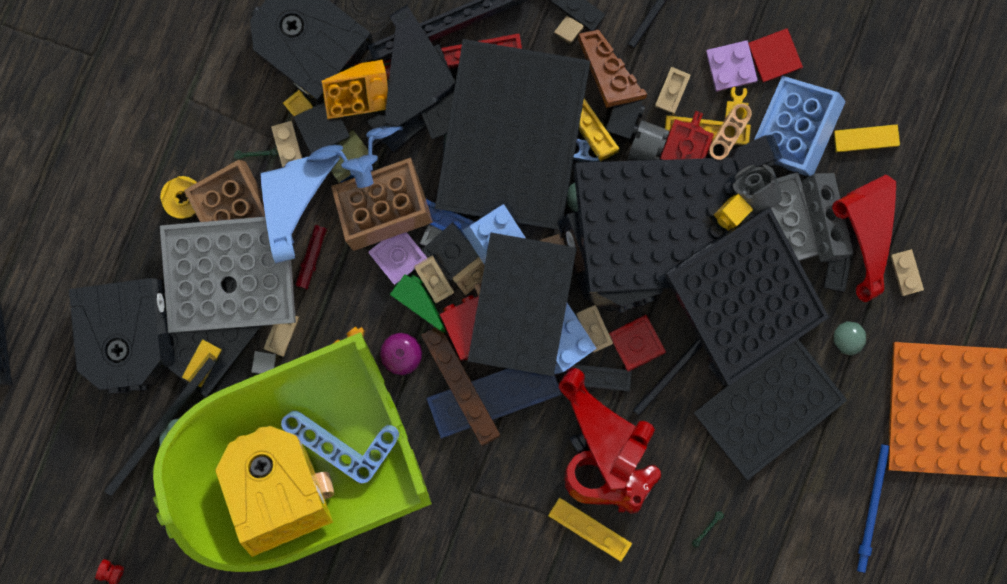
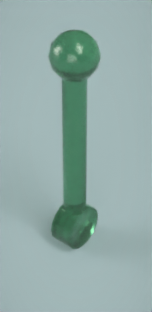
M273 148L270 151L246 153L236 151L234 157L238 160L248 156L271 155L275 157L278 155V150Z
M717 511L715 513V518L697 539L692 541L693 547L697 548L700 546V541L715 523L723 519V512Z

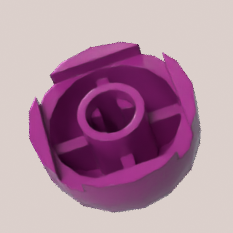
M396 333L385 339L380 350V358L384 367L397 375L410 374L420 365L423 354L417 339L406 333Z

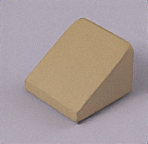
M566 16L554 33L571 45L584 26Z

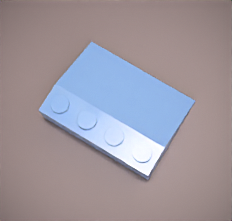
M782 76L754 140L764 135H774L782 155V159L776 161L777 165L809 177L816 171L846 101L839 92Z

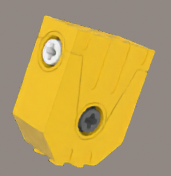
M272 426L260 427L255 432L239 436L235 441L228 444L215 471L239 542L251 557L333 523L308 452L296 435Z

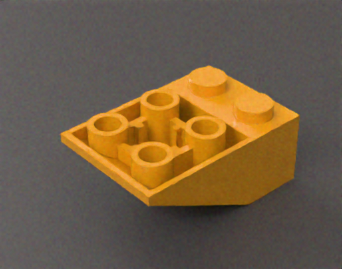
M383 60L360 63L322 80L327 119L386 110L388 85Z

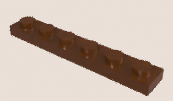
M436 327L422 334L421 336L481 446L499 438L500 434L446 335Z

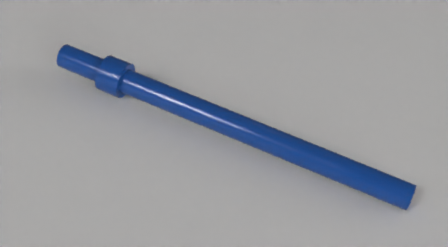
M881 444L863 541L862 545H859L858 550L860 557L857 571L864 573L866 572L868 557L872 553V547L870 546L890 447Z

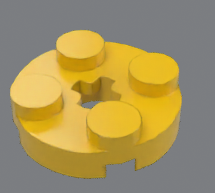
M179 176L169 180L163 186L160 199L165 211L169 215L177 219L193 218L196 215L189 199L179 203L180 200L177 198L178 194L182 195L185 189L196 184L195 180L186 176Z

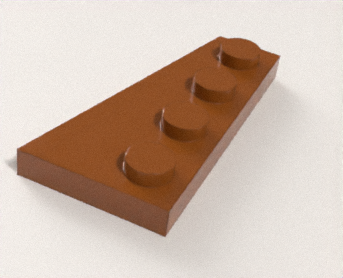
M599 30L578 35V41L586 60H590V69L606 108L646 99V91L638 86L636 78L633 74H629L624 67V62L621 58L618 59L613 53L614 49Z

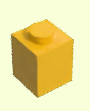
M737 194L729 198L714 216L723 228L730 230L738 226L753 209Z

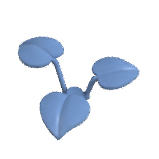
M387 125L369 131L366 134L367 137H370L368 141V155L357 159L347 160L341 151L343 146L329 145L316 150L306 160L308 162L309 160H325L335 155L341 156L344 161L341 164L342 168L350 170L351 175H354L357 187H368L374 183L371 170H373L372 164L378 159L377 155H372L373 141L387 137L398 130H403L402 126Z

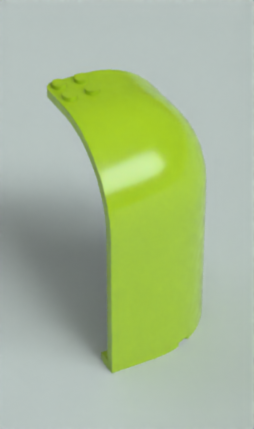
M361 332L222 389L203 399L188 410L170 429L158 450L154 464L153 480L156 496L153 499L156 507L159 509L157 518L160 525H165L169 538H174L179 547L190 558L205 566L224 571L252 572L283 566L432 504L400 416ZM291 411L302 413L362 456L383 427L392 425L398 429L399 438L372 478L366 483L355 481L303 444L308 452L315 474L320 472L330 473L334 495L325 499L333 523L268 551H264L254 557H251L240 544L215 471L230 442L235 441L239 436L249 435L260 427L272 426L283 430L281 426L282 419ZM290 417L288 419L292 427L298 426L295 418ZM306 430V435L309 439L316 438L312 430ZM383 433L386 441H393L391 433ZM325 442V450L333 451V445ZM371 450L373 458H381V453L378 450ZM348 455L341 456L344 463H351V458ZM359 468V472L361 475H369V471L367 468Z

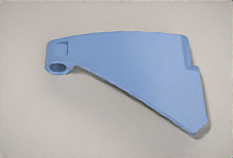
M338 155L325 160H309L308 162L306 160L308 157L288 162L284 168L261 173L265 218L271 252L275 263L295 259L292 233L311 198L340 159Z

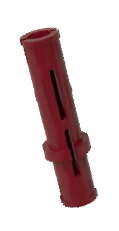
M314 225L305 257L299 266L301 269L295 286L308 290L313 272H316L315 266L327 232L326 228Z

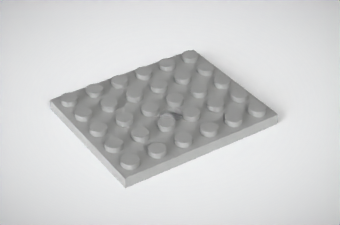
M265 217L160 226L168 333L296 323L291 260L279 263L274 262ZM231 276L236 280L237 288L234 292L226 293L222 289L221 283L225 277Z

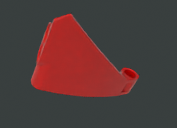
M884 175L848 193L846 196L836 200L832 205L833 212L838 218L843 219L849 216L862 251L866 267V277L857 286L856 294L864 302H868L884 292L883 275L890 249L896 200V181L888 175Z

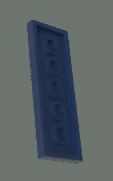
M509 368L471 382L492 420L562 395L555 375L549 376ZM451 389L427 398L441 438L471 428Z

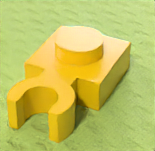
M735 87L731 89L730 96L733 102L727 101L725 118L733 106L737 104L748 106L749 103H742L747 95L746 88L743 89L741 96L735 94ZM742 107L738 108L735 112L736 117L740 120L746 117V110Z

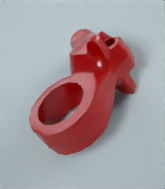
M583 451L574 456L566 467L564 475L565 487L568 493L577 501L586 504L618 505L619 512L624 513L626 510L633 514L638 513L653 486L659 482L661 471L655 465H648L643 469L634 470L624 490H610L607 483L598 489H589L582 486L575 477V470L578 467L589 464L597 466L591 451Z

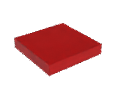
M788 28L748 43L762 83L803 67Z
M647 315L609 333L627 372L666 353Z

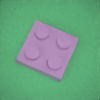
M748 40L706 50L716 92L758 81Z
M407 232L381 241L368 252L394 285L398 284L404 274L408 276L415 270L414 266L427 259Z

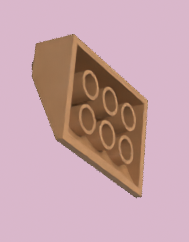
M411 158L372 171L371 175L374 183L368 187L358 188L355 178L331 186L345 241L353 251L433 223Z
M237 160L184 190L200 222L265 217L263 194L246 161Z

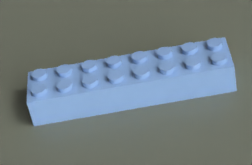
M504 204L462 230L484 265L490 232L525 238ZM568 303L566 304L555 374L566 371L597 349Z

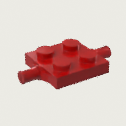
M695 111L692 121L687 123L673 119L664 148L659 157L660 160L706 158L714 134L699 126L703 113Z

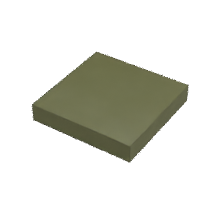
M354 130L349 132L350 138L336 144L343 146L341 151L347 160L368 155V149ZM339 156L340 159L331 169L339 183L351 175L350 170L342 168L341 164L344 161L341 156Z

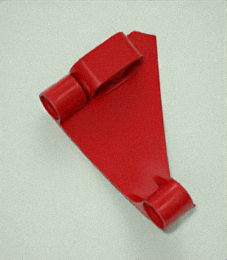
M569 368L559 383V389L570 400L583 436L609 489L624 490L645 453L655 429L652 424L646 421H639L634 426L611 411L586 390L583 372L577 368Z

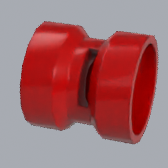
M103 559L98 567L95 579L108 581L109 584H118L123 575L124 566L119 564L113 565L110 561Z

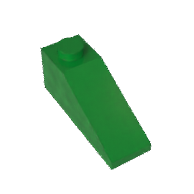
M404 274L390 295L445 334L447 329L427 290L421 285L423 281L414 275L410 278Z

